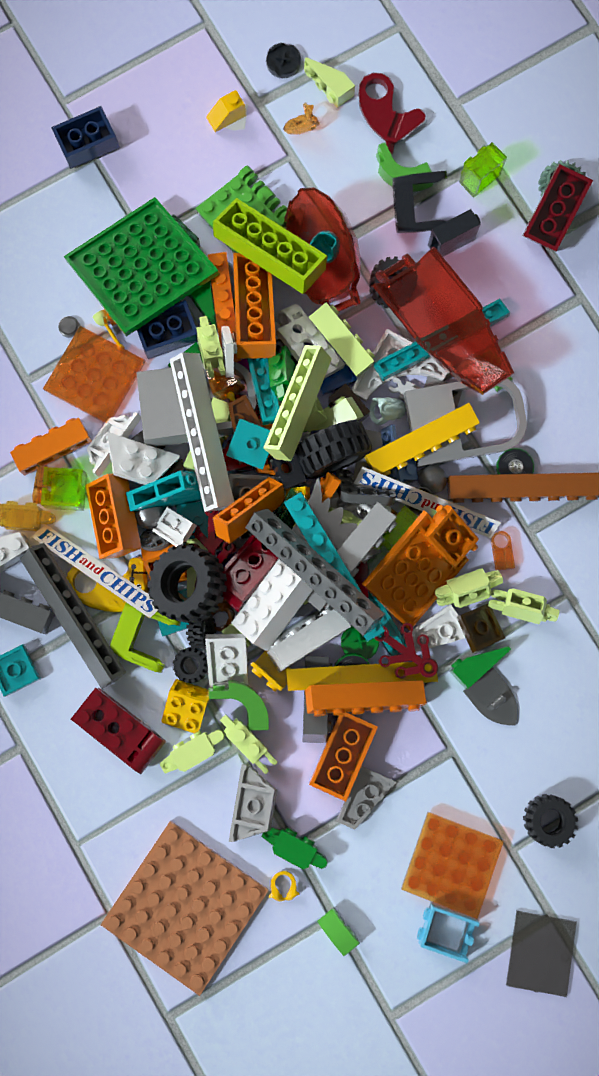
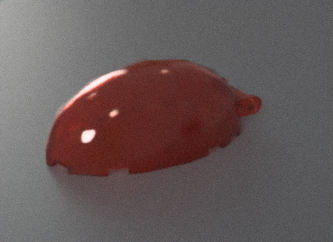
M316 187L300 188L298 194L292 201H289L284 218L286 230L308 244L321 231L333 232L340 241V250L336 259L331 263H326V270L304 294L312 302L321 304V306L325 303L331 306L330 303L350 295V299L335 305L339 312L353 305H360L361 301L357 291V284L360 279L361 257L358 239L346 213L329 195Z

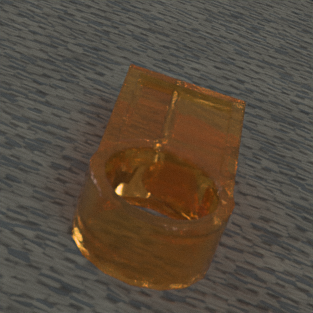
M37 465L32 495L34 504L44 505L46 502L51 469L47 465Z
M504 531L496 532L491 538L495 571L514 569L515 563L511 537ZM500 534L506 537V547L499 548L495 545L494 538L496 535Z

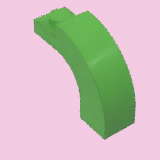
M385 142L378 145L376 153L379 163L378 173L391 187L392 178L432 172L427 162L416 167H403L395 162ZM433 183L413 185V192L433 186Z
M228 680V688L221 684L208 688L209 699H235L246 707L248 730H269L266 706L253 688L235 680Z

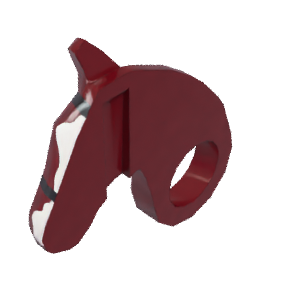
M371 73L366 75L359 84V107L367 124L386 142L390 153L393 154L394 144L405 140L414 130L420 127L425 122L426 115L419 108L404 114L393 111L394 85L391 79L383 73ZM371 84H380L386 89L387 93L382 98L374 99L368 96L366 88Z

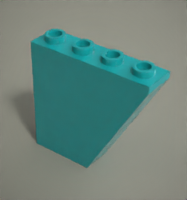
M178 471L126 493L129 509L133 512L160 506L165 510L167 507L174 508L176 505L202 501L196 472Z

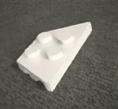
M133 413L132 417L121 415L117 418H109L87 447L90 463L94 465L92 470L94 474L100 477L111 462L107 441L108 432L129 438V435L141 420V416L138 413Z
M109 432L107 434L112 470L115 476L146 485L158 480L179 460L180 455Z

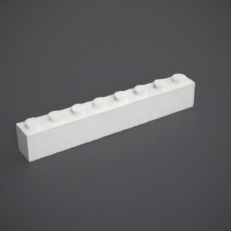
M181 353L171 358L170 363L204 511L223 510L231 505L234 499L200 353Z

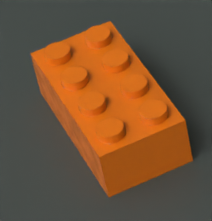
M106 474L86 484L99 558H119L141 549L135 513L130 511L126 493L130 491L128 479L113 474Z
M347 712L344 715H338L309 781V785L346 802L378 726Z

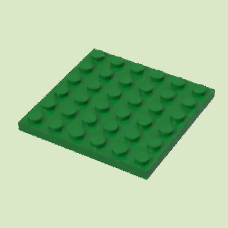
M156 197L64 256L65 261L126 337L219 275L218 269Z

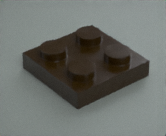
M488 604L456 617L472 653L505 639L493 609Z

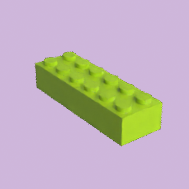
M238 198L213 221V234L215 238L302 294L326 270V254Z

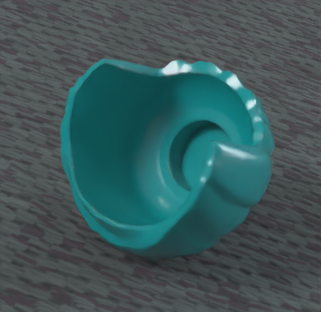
M321 231L310 242L311 246L327 255L326 263L333 262L339 254L340 241L333 232Z

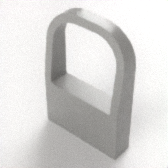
M234 362V375L239 376L245 382L248 398L256 412V396L251 374L243 365ZM202 363L205 378L209 377L208 371L205 370L204 364ZM219 367L213 368L214 376L221 375ZM172 368L136 372L145 444L152 447L189 443ZM231 421L216 423L219 437L234 434Z
M487 376L405 391L403 396L410 432L455 410L453 392L489 385L502 387L510 394L517 420L516 432L512 439L506 443L463 450L461 437L458 435V440L450 444L446 441L441 444L442 448L434 452L431 449L424 452L425 456L416 461L417 468L500 453L517 445L523 438L527 426L523 398L518 387L505 377Z

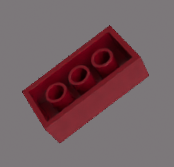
M561 164L557 165L522 236L557 252L593 180Z

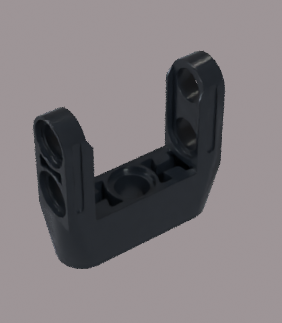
M447 171L417 173L392 178L396 233L432 231L433 228L447 222L445 220H434L415 223L413 185L436 183L447 179Z

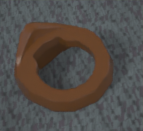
M232 608L224 610L229 618L225 625L215 627V630L220 632L232 624L231 622L235 616ZM217 610L215 613L211 612V614L214 616L216 613L224 611Z

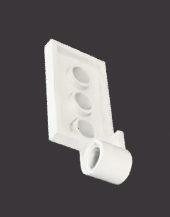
M293 304L278 312V319L282 327L277 329L276 334L284 345L289 348V351L298 362L305 347L304 342H307L311 346H321L332 358L325 378L344 368L345 363L298 304ZM292 328L298 329L301 333H295Z

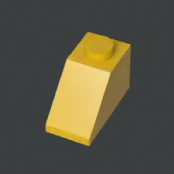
M237 90L221 97L207 114L206 119L214 132L246 116L245 103Z

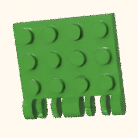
M248 165L242 168L237 176L196 207L198 214L212 229L213 221L236 198L283 228L295 217L284 205L276 209L273 214L272 211L279 206L281 200L276 197L268 186H265L263 181L259 180L253 185L252 189L250 188L258 179V175ZM229 247L233 253H239L236 250Z

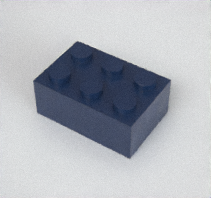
M102 106L51 127L70 169L120 148Z
M186 300L176 303L137 329L147 359L198 342L196 326Z

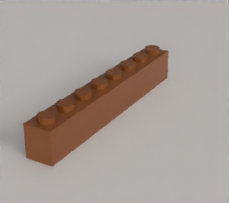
M599 472L448 476V500H453V503H465L464 499H472V503L484 502V499H491V502H503L505 498H510V502H521L522 498H529V501H541V498H548V501H560V497H567V501L579 500V497H586V500H598Z

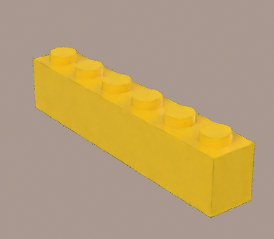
M467 403L367 454L364 458L371 470L388 476L391 474V469L397 467L399 470L408 465L407 461L413 458L415 461L425 456L424 452L430 449L434 452L442 448V443L448 441L450 444L458 440V435L463 432L466 435L477 430L475 426L480 424L470 403Z

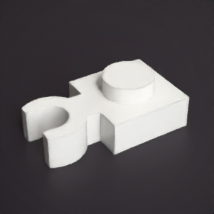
M394 378L393 382L398 387L393 388L389 386L388 390L391 393H400L398 399L404 401L403 394L405 391L420 389L421 387L409 381L403 385L400 379Z

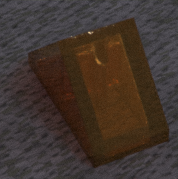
M206 371L212 394L217 399L223 401L227 399L228 392H233L235 395L246 388L238 379L233 377L226 378V375L221 376L217 371H214V377L209 378L208 371Z

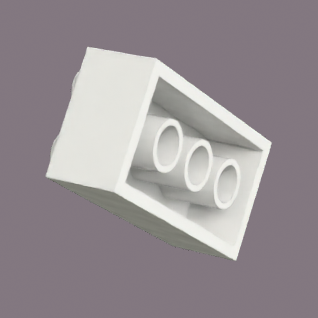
M278 559L231 623L254 645L268 651L313 589L285 563Z
M329 607L318 615V619L313 617L302 625L303 628L301 630L297 627L286 635L285 640L282 637L277 639L267 654L278 672H281L350 628L351 626L348 621L335 609Z

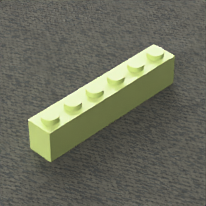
M305 345L264 445V449L277 460L292 461L332 358L321 346Z

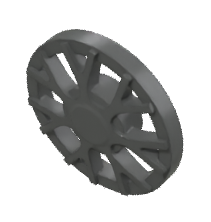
M146 529L140 535L141 547L147 551H158L171 545L170 542L153 532V529Z

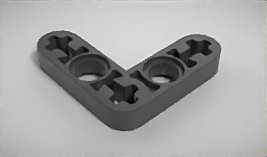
M345 469L336 471V477L341 480L337 492L339 499L343 502L375 505L378 502L383 506L394 505L396 498L394 491L357 487L354 484L355 479L351 471Z

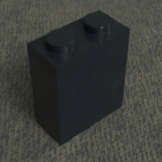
M469 209L433 228L428 247L435 259L438 260L474 241L480 227L479 216L474 214L472 209Z

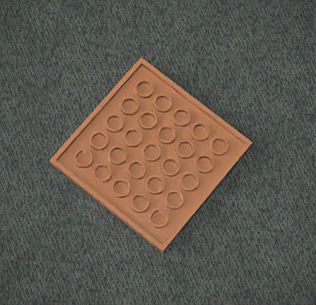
M170 821L100 925L200 996L269 889Z

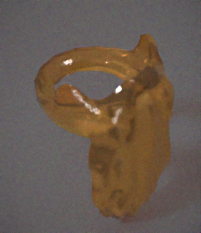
M305 102L303 104L305 114L288 120L284 125L283 131L287 134L298 135L316 129L320 122L312 114L313 105H308Z

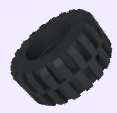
M355 419L322 429L303 439L296 448L303 473L309 479L323 477L328 472L333 473L360 461L372 451L371 442L362 422Z
M182 544L169 548L167 550L168 553L163 552L159 556V561L156 560L154 562L153 571L150 570L149 576H151V579L148 581V588H150L151 592L148 593L150 599L154 600L152 605L155 609H158L162 616H166L171 620L198 623L202 619H208L211 617V612L215 613L219 609L218 604L224 600L222 596L223 592H226L227 586L224 585L227 577L226 574H223L225 570L223 565L219 563V559L212 555L211 552L192 545ZM190 567H193L197 574V585L194 593L187 600L182 601L178 593V583L182 574Z

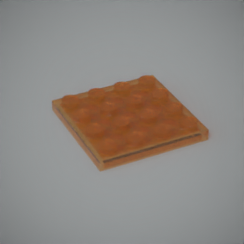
M80 326L47 380L43 390L92 417L107 423L110 418L115 416L137 378L136 372L141 371L146 361Z
M427 811L401 890L478 919L504 841Z

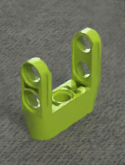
M126 602L110 643L111 649L116 655L151 671L162 673L165 664L160 659L133 648L146 615ZM158 611L151 617L167 625L180 626L181 624L180 621L162 616Z

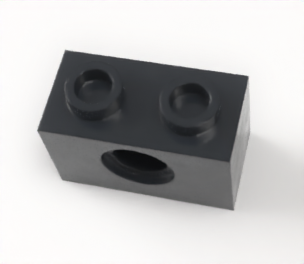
M296 451L292 461L277 460L269 454L267 461L269 467L274 470V480L282 483L284 489L306 482ZM283 463L289 466L288 473L282 471L281 465Z

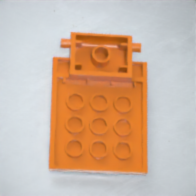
M439 505L433 517L426 511H423L362 583L401 624L410 623L414 627L438 598L435 595V590L438 587L447 585L446 580L454 578L469 561L466 554L470 549L475 551L478 548L476 542L479 538L450 505ZM408 625L404 626L406 629L410 630V627Z

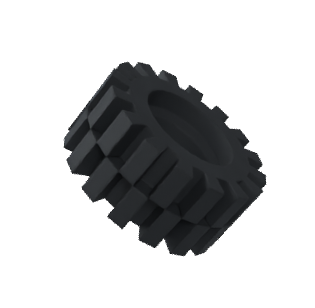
M212 614L211 617L202 619L201 622H192L186 625V628H188V631H186V635H188L187 641H190L189 645L192 648H206V634H215L217 632L215 630V618H212Z
M185 648L179 651L175 656V660H173V671L176 677L186 683H195L203 679L208 672L205 654L196 648ZM188 658H195L198 662V669L194 673H188L184 670L183 664Z

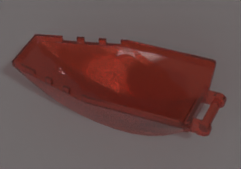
M432 247L417 263L409 254H405L401 260L387 269L376 272V277L380 283H374L372 287L422 349L453 378L483 395L514 374L505 352L501 351L497 343L499 341L497 336L493 334L490 328L491 323L489 319H486L481 303L435 247ZM404 266L408 267L407 269L397 274L393 278H388V276L392 275Z

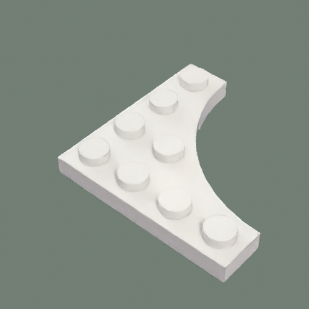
M386 329L373 351L375 356L373 360L377 362L412 344V342ZM433 355L384 381L374 367L371 366L358 377L351 390L358 398L367 402L375 390L394 378L407 375H421L443 381L452 364Z

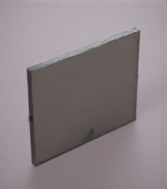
M516 910L506 986L531 990L535 993L542 992L567 997L577 922L550 917L547 914L540 915Z

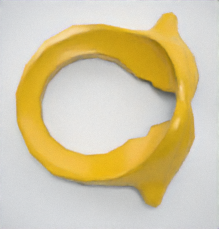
M281 871L272 877L269 898L280 902L290 901L300 894L296 890V880L291 873ZM281 875H286L291 879V887L285 898L282 897L275 886L276 879Z

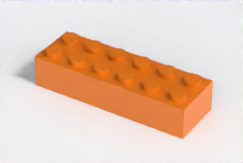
M233 253L237 359L271 358L276 354L272 274L242 254Z

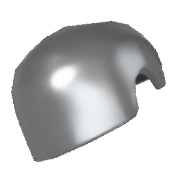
M430 465L421 470L418 483L421 487L428 488L433 494H438L442 492L447 484V475L439 466Z
M153 507L137 511L135 515L137 525L143 529H155L158 525L157 522L164 512L163 507Z

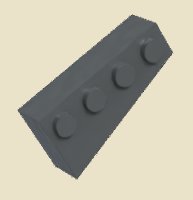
M305 656V668L333 666V663H329V657ZM305 690L302 742L326 743L327 733H331V721H328V714L331 713H326L325 716L319 717L314 716V714H307Z

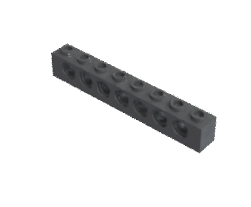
M268 508L253 514L245 527L362 635L375 629L384 617V612Z

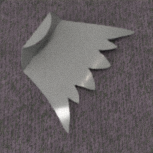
M318 478L308 503L338 551L357 528V524H340L343 518V507L328 512L330 498H327L322 503L321 485ZM295 524L292 530L308 544L298 525ZM373 548L370 553L375 555L381 553V551Z

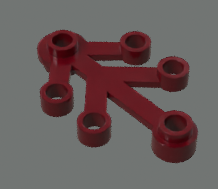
M222 510L213 511L212 513L210 511L205 512L208 516V538L201 532L198 525L196 526V531L191 534L215 556L216 550L225 540L218 536L216 537L213 517ZM225 542L223 544V551L217 556L219 563L222 564L230 554L235 552L236 545L233 542ZM190 543V544H189V545H192V546H195V547L200 548V546H199L198 544H195V543ZM229 544H231L230 551L227 550V546Z
M404 623L400 628L405 637L406 647L391 637L385 626H383L385 629L381 638L378 636L374 637L376 641H384L401 653L394 656H381L378 661L380 666L388 667L390 664L412 661L418 665L409 668L397 667L394 672L397 678L402 679L408 675L419 673L424 677L430 678L438 672L437 662L430 657L429 637L427 635L421 634L417 637L416 642L421 646L422 658L416 654L412 635L413 626L410 623ZM405 625H408L410 627V631L408 633L404 631ZM422 636L426 639V642L424 644L420 643V638ZM384 657L388 659V663L386 665L382 664V659ZM426 664L431 666V670L428 672L425 670ZM399 669L404 670L403 676L398 675Z

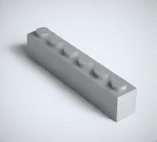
M378 502L338 550L353 578L359 571L357 567L360 563L363 562L365 564L371 557L370 551L373 547L378 548L384 541L382 536L386 531L391 532L397 525L395 522L397 517ZM314 590L306 599L319 611L327 610L330 607Z

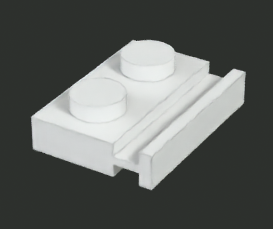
M167 507L157 522L156 529L153 528L152 531L177 547L188 541L197 525Z

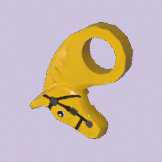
M139 556L132 557L128 563V570L123 577L148 593V575L143 559ZM73 566L67 573L68 581L83 604L102 611H123L126 602L98 582L92 591L88 593L79 592L75 586V578L82 571Z

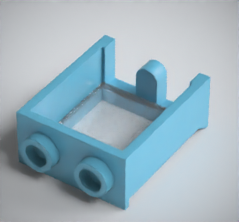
M430 903L429 908L426 907L424 910L423 920L425 922L423 928L420 927L417 933L420 947L468 964L469 959L466 954L469 945H473L474 937L472 934L474 927H479V921L476 918Z

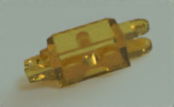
M7 501L6 504H0V526L6 530L37 532L41 528V524L51 525L57 520L53 513L44 511L37 506V503L26 502L25 505H18V502Z

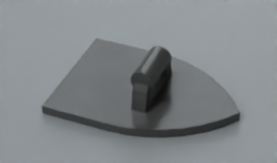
M493 667L469 689L463 690L476 709L487 719L502 725H516L517 706L514 695Z

